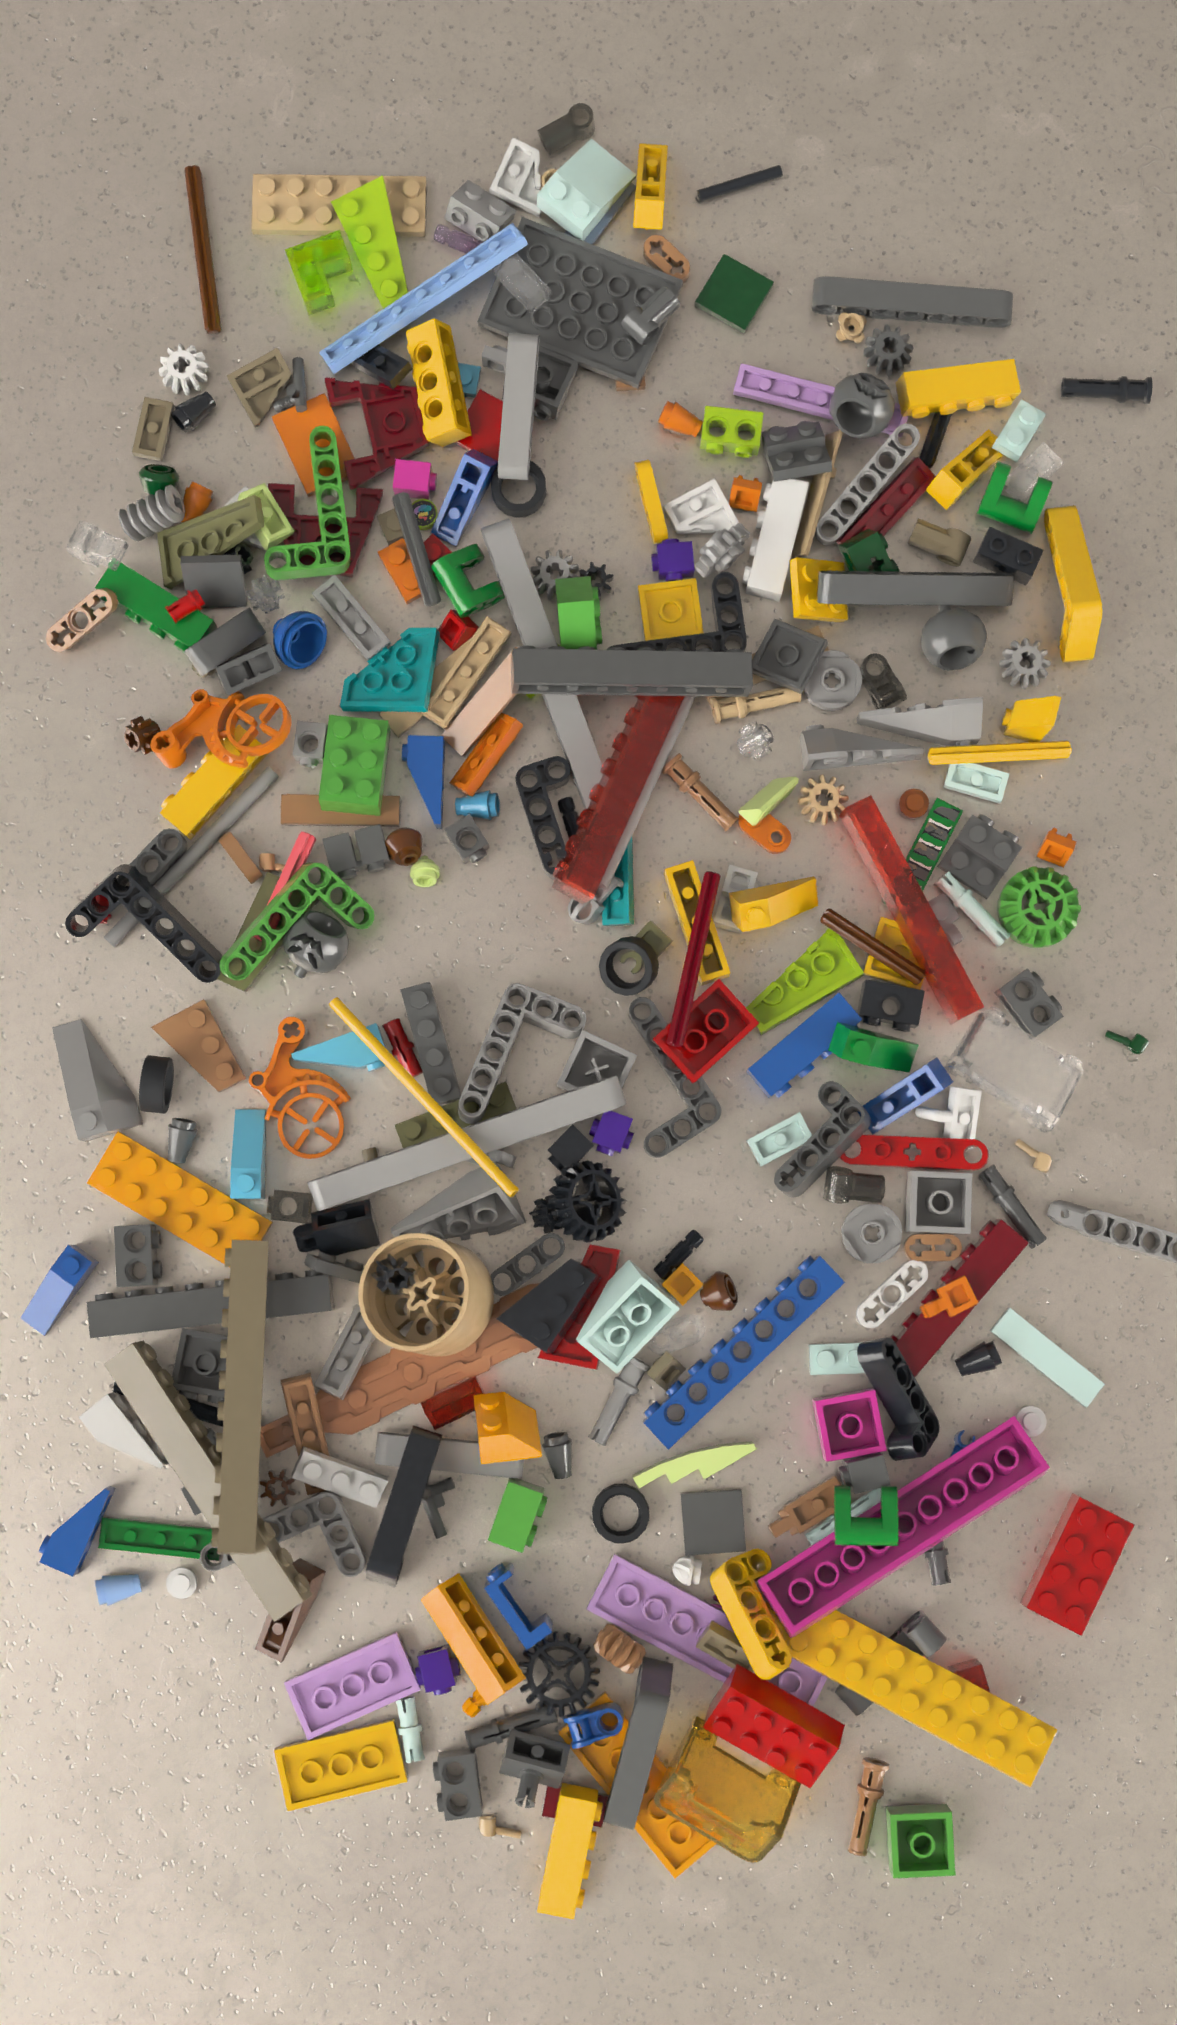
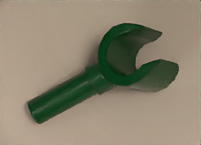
M1107 1030L1105 1037L1127 1046L1134 1054H1141L1149 1044V1041L1138 1033L1132 1040Z

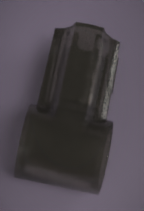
M584 103L575 104L570 108L568 114L537 130L546 152L551 155L576 140L589 139L595 131L593 111ZM580 118L588 120L584 125L575 124V121Z
M830 1166L827 1168L823 1192L825 1200L841 1204L848 1203L849 1200L882 1202L885 1194V1177L883 1175L854 1173L851 1169L840 1166Z

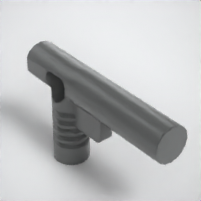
M295 357L292 360L294 384L287 386V396L273 403L277 413L295 406L298 412L307 410L304 360L301 357Z
M452 1477L445 1479V1481L442 1480V1482L434 1483V1485L428 1486L427 1483L426 1489L431 1491V1495L428 1498H425L423 1495L422 1504L436 1539L447 1535L437 1508L445 1505L442 1492L445 1493V1491L456 1488Z

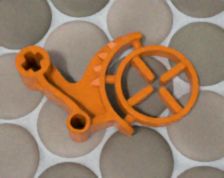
M199 689L191 696L194 705L189 713L166 731H161L154 735L150 746L160 761L167 768L172 769L181 766L187 758L186 747L197 736H203L208 749L218 760L230 766L246 768L249 764L246 760L247 756L268 754L285 741L291 729V715L284 703L276 696L270 694H257L245 699V696L237 691L227 699L210 696L206 690ZM268 704L259 715V719L262 722L259 727L265 734L271 736L272 739L264 744L250 747L249 745L259 733L255 728L258 723L254 717L245 712L254 706ZM281 708L283 722L279 731L266 724L276 711ZM241 719L251 725V727L237 743L234 732L238 720ZM228 737L235 749L241 753L240 756H236L226 750L223 738Z
M287 1017L278 1026L279 1035L277 1043L275 1044L265 1072H253L249 1076V1084L251 1087L259 1089L270 1104L265 1120L269 1121L271 1116L278 1118V1134L283 1145L296 1156L307 1159L319 1158L330 1153L339 1144L344 1131V1120L339 1106L343 1102L349 1101L351 1097L337 1081L328 1075L310 1069H296L290 1065L289 1059L292 1056L291 1054L294 1053L304 1038L306 1027L300 1019ZM295 1022L298 1023L299 1027L297 1030L300 1031V1034L297 1037L292 1035L290 1038H287L285 1036L287 1031L284 1030L285 1025L289 1024L292 1026ZM258 1074L262 1075L264 1079L260 1086L255 1085L253 1081L254 1077ZM307 1085L326 1087L338 1094L339 1097L332 1101L322 1094L308 1093ZM296 1087H300L301 1094L288 1101L281 1112L274 1110L275 1105L284 1094ZM308 1097L324 1100L313 1116V1122L319 1120L329 1104L333 1107L339 1119L337 1138H334L319 1127L314 1128L315 1133L332 1143L328 1149L316 1154H306L298 1151L309 1135V1129L303 1131L293 1147L287 1142L283 1133L285 1113L304 1125L308 1123L306 1118L289 1108L296 1101Z

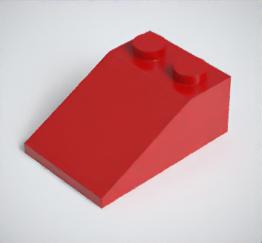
M718 979L693 1002L682 1047H674L667 1044L671 1022L652 1040L693 1084L754 1029L759 1022L724 983Z

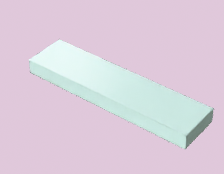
M1009 1307L990 1330V1332L1085 1408L1088 1407L1105 1385Z

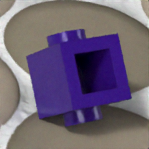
M673 538L663 540L661 544H657L656 554H651L652 572L658 571V580L669 582L694 577L692 541L679 542V539Z
M614 1111L603 1113L601 1120L595 1118L589 1135L594 1137L592 1143L597 1145L596 1151L613 1156L614 1152L620 1154L622 1148L628 1150L634 1135L633 1132L629 1131L633 1119Z
M449 1644L419 1651L417 1655L419 1667H415L418 1685H424L425 1692L433 1691L434 1695H442L452 1691L451 1687L456 1686V1676H460L461 1671L457 1657L452 1658Z

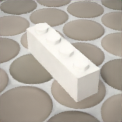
M787 479L776 482L773 480V484L766 483L763 500L768 501L766 511L760 510L756 528H760L761 532L759 539L753 538L749 555L754 556L752 567L746 566L742 583L747 584L745 594L780 601L809 482Z

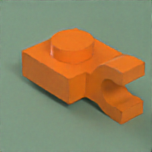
M961 1276L937 1288L936 1291L940 1298L930 1301L919 1308L924 1318H930L944 1310L947 1311L949 1317H952L978 1304V1301L966 1276Z

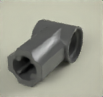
M662 286L641 307L636 306L625 316L621 326L641 346H645L656 336L660 326L680 307V301L669 288Z

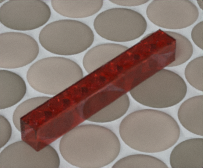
M635 695L638 700L635 706L628 710L623 720L626 726L623 732H620L613 741L612 748L615 750L611 758L608 757L601 767L600 773L603 776L600 782L596 783L590 791L588 799L591 802L588 809H584L577 820V825H579L577 833L569 838L565 846V851H567L564 861L558 863L553 872L555 881L552 888L581 904L594 898L685 696Z
M870 795L844 808L839 817L889 911L899 926L919 967L925 970V978L950 1025L984 1007L872 796Z

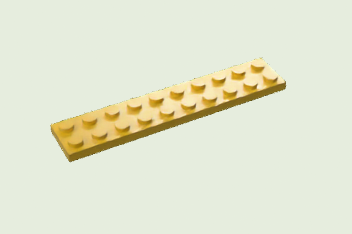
M766 1602L793 1659L1029 1788L1032 1786L1058 1729L837 1610L791 1639L769 1603Z

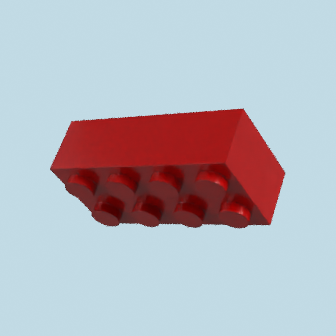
M1072 1493L1020 1603L1027 1609L1082 1636L1135 1524Z
M736 1664L710 1703L702 1728L806 1787L811 1788L838 1751L845 1724Z

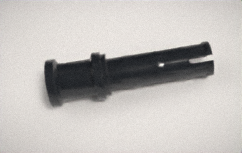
M1127 376L1119 377L1118 380L1062 378L1061 397L1116 399L1119 403L1132 400L1150 404L1153 386L1152 377H1146L1145 380L1127 379Z

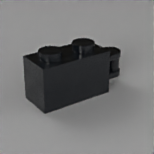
M370 1199L312 1212L311 1223L299 1225L293 1230V1236L300 1252L319 1250L338 1256L343 1253L380 1245L378 1225Z

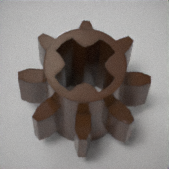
M142 716L130 720L131 725L125 727L126 731L124 733L127 746L134 750V752L142 751L144 755L152 752L151 740L154 735L161 732L158 724L150 718L144 720Z
M283 1469L280 1475H275V1472L270 1470L268 1471L270 1480H261L259 1482L261 1486H265V1492L260 1497L265 1498L268 1496L271 1499V1507L278 1500H281L282 1504L286 1506L288 1504L286 1496L288 1494H297L296 1490L291 1489V1484L296 1479L286 1477V1469ZM280 1480L282 1482L281 1487L285 1488V1491L277 1495L275 1494V1488L271 1487V1484H275Z

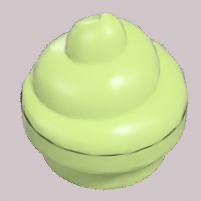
M426 855L420 857L410 869V877L413 879V883L419 887L435 885L440 876L438 865Z

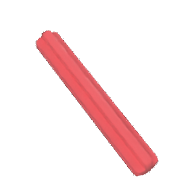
M307 832L299 834L268 904L299 868L306 863L316 842V838ZM275 912L269 917L268 922L272 929H276L281 919L279 913ZM258 935L254 936V938L262 942Z

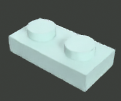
M1021 399L992 448L1017 462L1042 423L1046 413Z
M974 763L949 764L943 788L1000 804L1010 773Z
M799 1112L746 1141L761 1167L803 1145L812 1134Z
M861 1342L808 1344L810 1375L865 1373L857 1357V1348Z

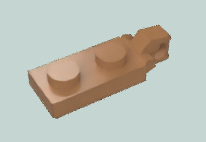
M836 1475L784 1505V1508L778 1511L781 1518L768 1525L773 1536L777 1538L788 1530L792 1536L797 1533L801 1534L834 1513V1486H842Z

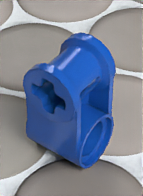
M608 1702L589 1709L578 1710L574 1715L571 1713L565 1715L563 1721L568 1723L573 1739L571 1742L572 1748L585 1747L598 1740L618 1734L622 1729L624 1721L622 1708L616 1703ZM614 1713L618 1718L617 1724L613 1726L605 1725L601 1720L603 1714Z

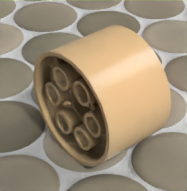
M409 1233L387 1241L372 1254L360 1278L358 1299L360 1311L367 1327L384 1344L395 1349L428 1356H448L466 1349L481 1336L492 1315L494 1288L485 1264L471 1250L432 1235ZM422 1250L425 1264L424 1268L420 1266L415 1256L416 1253ZM388 1254H391L396 1261L402 1257L408 1262L405 1268H408L412 1273L416 1271L414 1274L415 1284L411 1285L410 1277H408V1288L403 1287L400 1289V1293L403 1295H391L388 1288L382 1292L377 1287L379 1281H376L371 1276L372 1273L376 1272V1261L387 1259ZM443 1260L445 1269L442 1273L437 1274L436 1267ZM456 1263H458L459 1266H460V1269H458L457 1271H456ZM464 1279V1292L459 1294L457 1287L460 1281ZM424 1290H428L427 1293H426L427 1296H429V1298H428L427 1301L424 1300V1299H425V1295L423 1294ZM460 1299L464 1300L462 1306L460 1305ZM444 1301L441 1307L437 1309L436 1307L440 1304V1302ZM406 1302H407V1315H405L404 1309H403V1308H404V1305L406 1304ZM459 1310V1316L453 1324L452 1314L454 1311ZM429 1320H431L433 1323L432 1332L427 1335L425 1333V1325ZM410 1321H414L404 1337L400 1330Z

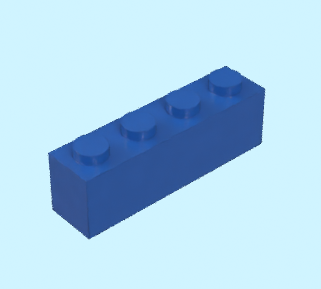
M837 993L748 1068L746 1072L768 1098L774 1094L779 1098L792 1087L789 1084L791 1079L796 1075L802 1079L815 1068L811 1063L816 1058L821 1056L823 1059H826L832 1054L828 1048L837 1022L858 1027L857 1024L862 1018L840 993Z

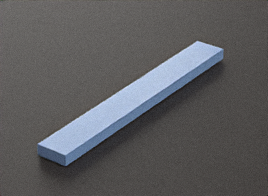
M511 223L319 352L332 373L335 374L527 246L528 243L525 237Z

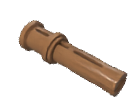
M680 753L663 768L662 773L664 775L668 774L679 785L678 790L684 794L688 792L725 832L739 819L699 780L701 778L698 771L694 772L682 760Z
M864 1757L862 1760L864 1771L861 1783L857 1784V1793L860 1794L848 1847L849 1853L863 1857L867 1856L868 1853L867 1849L877 1801L884 1795V1790L882 1789L884 1775L890 1766L885 1761L870 1757Z

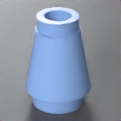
M139 1574L102 1576L100 1580H95L99 1605L107 1603V1606L142 1592Z

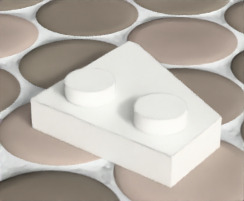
M512 138L488 192L537 217L541 213V210L537 207V194L541 188L539 150Z

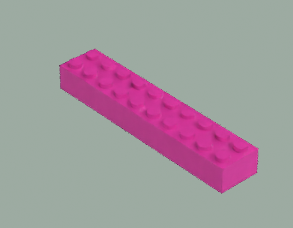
M1013 1416L897 1491L898 1546L835 1545L833 1532L759 1579L757 1586L792 1639L1045 1475L1050 1467L1016 1417ZM880 1502L857 1517H881Z

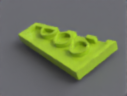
M382 175L331 201V204L384 309L407 294L408 288L384 177Z
M828 928L817 941H814L806 949L803 955L787 967L785 972L759 994L746 1009L759 1022L756 1027L760 1034L763 1035L863 977L864 972L842 937Z

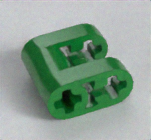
M997 461L977 514L1032 534L1053 481L1039 476L1028 503H1023L1001 494L1011 466Z
M472 544L447 554L431 565L434 574L460 618L468 617L489 608L505 598L499 581L492 582L475 590L464 571L481 563L485 558L478 544Z
M834 1486L835 1545L898 1546L897 1486H881V1517H851L850 1486Z

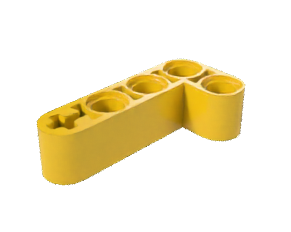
M757 1548L727 1560L712 1572L710 1583L754 1672L761 1679L770 1680L790 1666L792 1657L755 1584L772 1567L769 1555L764 1550Z

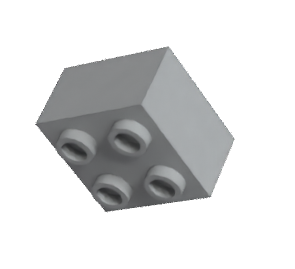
M582 1030L558 1080L557 1087L570 1091L617 1075L622 1089L637 1055Z

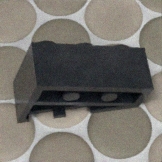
M570 1259L496 1319L545 1353L553 1354L602 1277L579 1261Z

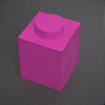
M396 459L393 479L394 495L404 492L408 493L410 498L429 500L430 491H435L437 485V473H433L431 463Z

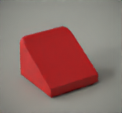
M450 609L438 629L439 637L453 651H456L473 637L479 626L469 616L460 618L456 610Z

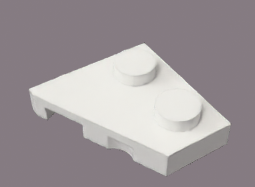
M715 478L663 505V510L676 534L716 533L724 528L728 531L733 525L735 526L739 523Z

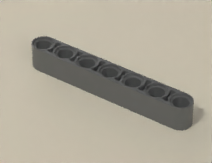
M829 276L815 278L813 283L812 311L818 314L839 316L842 313H856L863 315L865 318L992 328L1008 327L1012 322L1013 293L1006 290Z
M819 571L817 602L824 604L1010 606L1013 599L1015 575L974 572Z

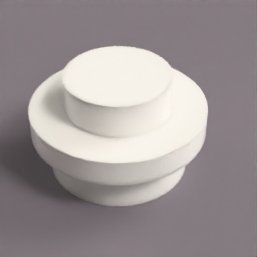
M1035 1406L1022 1408L1016 1416V1419L1030 1437L1041 1434L1046 1427L1047 1420L1044 1412Z
M184 1567L173 1570L166 1580L168 1592L178 1599L191 1596L197 1587V1578L194 1572Z

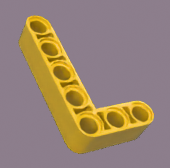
M1075 505L1046 508L1044 511L1045 532L1065 607L1059 642L1060 657L1063 663L1093 660L1102 619V602L1078 510Z

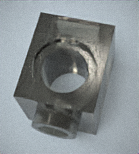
M274 1190V1196L269 1195L267 1213L271 1214V1220L310 1223L313 1197L310 1193ZM287 1198L294 1199L297 1204V1209L292 1215H286L282 1211V1203Z

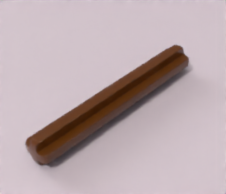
M828 908L820 919L822 924L913 984L918 985L924 978L925 970L834 910Z

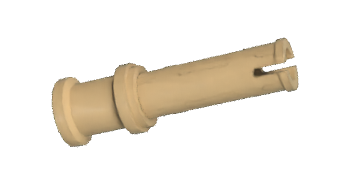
M785 687L749 694L748 697H728L719 700L715 697L710 698L711 712L715 724H720L721 720L733 717L743 719L749 712L801 702L800 693Z

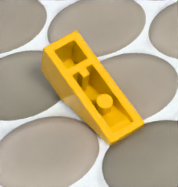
M639 143L633 228L662 230L668 145Z
M988 429L943 467L926 491L948 510L1004 456L992 448L998 437Z
M1050 696L1015 701L1010 709L1006 708L1004 711L1001 725L1006 727L1003 735L1027 742H1040L1054 726L1061 697Z
M814 876L729 893L731 918L733 923L742 932L773 926L818 906L816 878Z

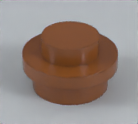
M909 789L900 797L899 807L905 816L919 818L927 812L929 799L922 790Z

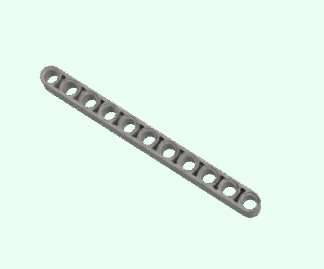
M508 518L481 528L484 542L523 646H534L536 649H548L552 646H558L510 519ZM542 694L593 830L621 821L622 818L577 696L570 694Z
M614 1075L463 1127L462 1129L486 1154L611 1111L627 1103L618 1077ZM446 1133L319 1177L307 1183L316 1209L320 1211L472 1159V1157L450 1133Z

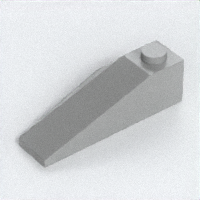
M983 697L943 700V704L935 708H931V706L925 703L915 704V706L907 708L906 712H901L899 707L863 711L857 717V724L943 746L974 745L981 739Z
M824 725L808 726L806 731H802L800 735L803 771L920 760L924 755V748L834 728L824 729Z
M79 1019L52 1027L69 1108L78 1140L86 1142L143 1125L134 1094L118 1074L119 1072L109 1061L83 1020Z
M494 1161V1163H495V1164L499 1167V1169L502 1171V1169H501L500 1166L497 1164V1162ZM480 1167L464 1175L393 1226L391 1233L395 1237L409 1233L428 1234L441 1239L461 1237L462 1241L471 1239V1234L488 1232L489 1236L500 1234L524 1224L526 1221L516 1195L510 1198Z

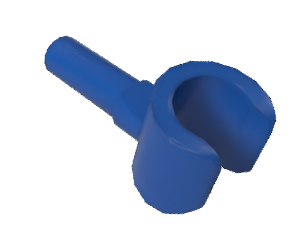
M965 1430L957 1432L954 1436L955 1447L949 1457L973 1443L975 1436H972L968 1444L965 1445L961 1442V1435Z

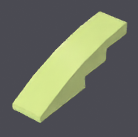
M751 1441L719 1444L691 1450L662 1460L632 1476L638 1488L643 1487L665 1473L671 1484L697 1469L703 1479H706L755 1451L757 1448Z

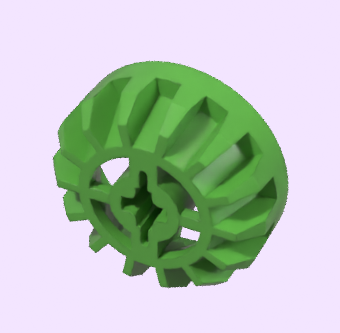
M1037 866L1018 872L1004 885L1000 892L997 904L1000 924L1011 934L1010 938L1023 946L1031 948L1052 946L1066 938L1078 923L1076 921L1078 914L1081 912V905H1079L1077 897L1079 894L1078 890L1073 888L1068 876L1059 874L1051 867L1037 868ZM1040 884L1054 888L1059 895L1053 898L1048 892L1042 891ZM1026 894L1027 901L1025 902L1024 910H1022V898ZM1062 900V912L1055 921L1052 915L1056 907L1055 902ZM1036 903H1044L1046 908L1035 910L1034 905ZM1026 916H1027L1030 920L1038 922V925L1032 923L1031 921H1029V920L1026 918Z

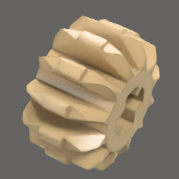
M820 774L818 783L812 777L809 778L807 781L809 787L802 786L800 792L805 797H800L798 804L807 805L803 808L801 814L804 816L811 812L813 814L810 818L811 823H814L817 817H821V824L823 826L827 824L828 816L833 822H837L839 819L837 812L844 814L847 810L841 803L849 800V796L839 795L845 789L844 784L837 787L833 786L836 782V777L834 776L830 779L829 783H826L824 774ZM820 794H825V799L829 797L830 800L826 806H821V801H816Z

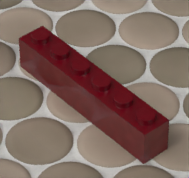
M996 1219L995 1222L989 1220L979 1231L982 1237L975 1245L969 1243L959 1255L962 1258L961 1262L955 1268L951 1265L940 1277L943 1283L939 1287L961 1276H966L979 1303L1029 1244L1028 1241L1002 1219ZM930 1289L920 1302L924 1305L940 1297L937 1291ZM976 1305L952 1317H949L946 1310L930 1318H924L921 1310L916 1314L912 1311L903 1320L901 1325L904 1329L897 1337L892 1334L890 1338L896 1343L914 1377L918 1375Z

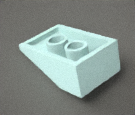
M590 139L553 174L538 192L537 207L572 236L584 241L636 178V174L593 139Z
M628 1260L607 1282L576 1340L615 1373H618L680 1308L666 1290L633 1262Z

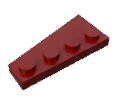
M589 1245L581 1263L600 1275L602 1279L554 1353H545L541 1350L537 1358L598 1370L600 1360L578 1343L576 1338L607 1282L617 1272L621 1250Z

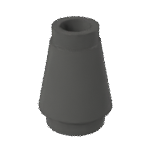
M172 1118V1123L168 1125V1161L185 1163L198 1131L195 1129V1121L184 1118Z
M555 1432L544 1436L545 1443L542 1444V1447L554 1474V1479H565L572 1476V1439L568 1438V1433Z

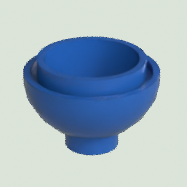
M297 611L279 619L273 627L275 653L283 664L292 669H303L310 666L318 659L325 647L327 640L326 625L321 617L312 612Z

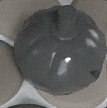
M861 372L845 377L836 385L831 396L829 413L835 425L842 432L854 438L865 439L876 436L888 427L895 410V400L891 395L890 388L883 380L876 378L872 374Z
M940 605L938 607L939 612L930 618L922 629L921 649L929 663L941 669L952 671L968 667L976 662L984 651L987 639L984 623L977 615L965 609L955 608L951 610L950 605Z
M307 911L284 934L282 943L288 958L297 965L294 974L299 978H304L307 971L327 973L335 970L347 955L349 939L346 930L338 920L322 912Z

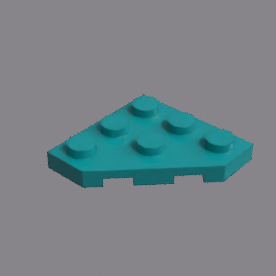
M408 628L400 634L401 639L390 648L384 647L368 660L369 665L358 674L353 672L344 680L340 702L343 712H428L440 636L438 629Z

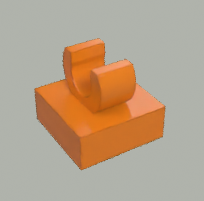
M739 475L737 478L734 477L729 499L730 507L757 512L763 482H759L758 478H754L753 481L743 479L742 475Z
M1053 828L1045 836L1036 857L1064 868L1075 849L1077 841L1072 840V834L1068 833L1064 837L1056 833L1057 828Z

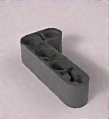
M826 1082L818 1091L819 1101L832 1116L775 1173V1185L789 1197H799L870 1126L871 1118L869 1113L837 1082ZM840 1092V1099L836 1103H828L831 1093ZM854 1112H861V1119L855 1124H849V1116ZM832 1133H839V1141L835 1145H828V1137ZM818 1154L817 1163L814 1166L807 1167L806 1160L808 1156ZM798 1167L806 1172L804 1176L797 1170ZM789 1177H792L795 1182L793 1186H790L786 1181Z
M922 1610L913 1614L889 1637V1639L926 1657L936 1653L947 1640L946 1636ZM841 1684L835 1690L838 1697L856 1716L860 1715L874 1703Z

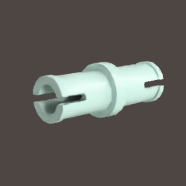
M415 1696L408 1697V1699H399L396 1701L400 1720L398 1733L402 1735L405 1762L412 1763L413 1760L414 1762L424 1760L425 1756L420 1735L423 1728L422 1724L418 1723Z

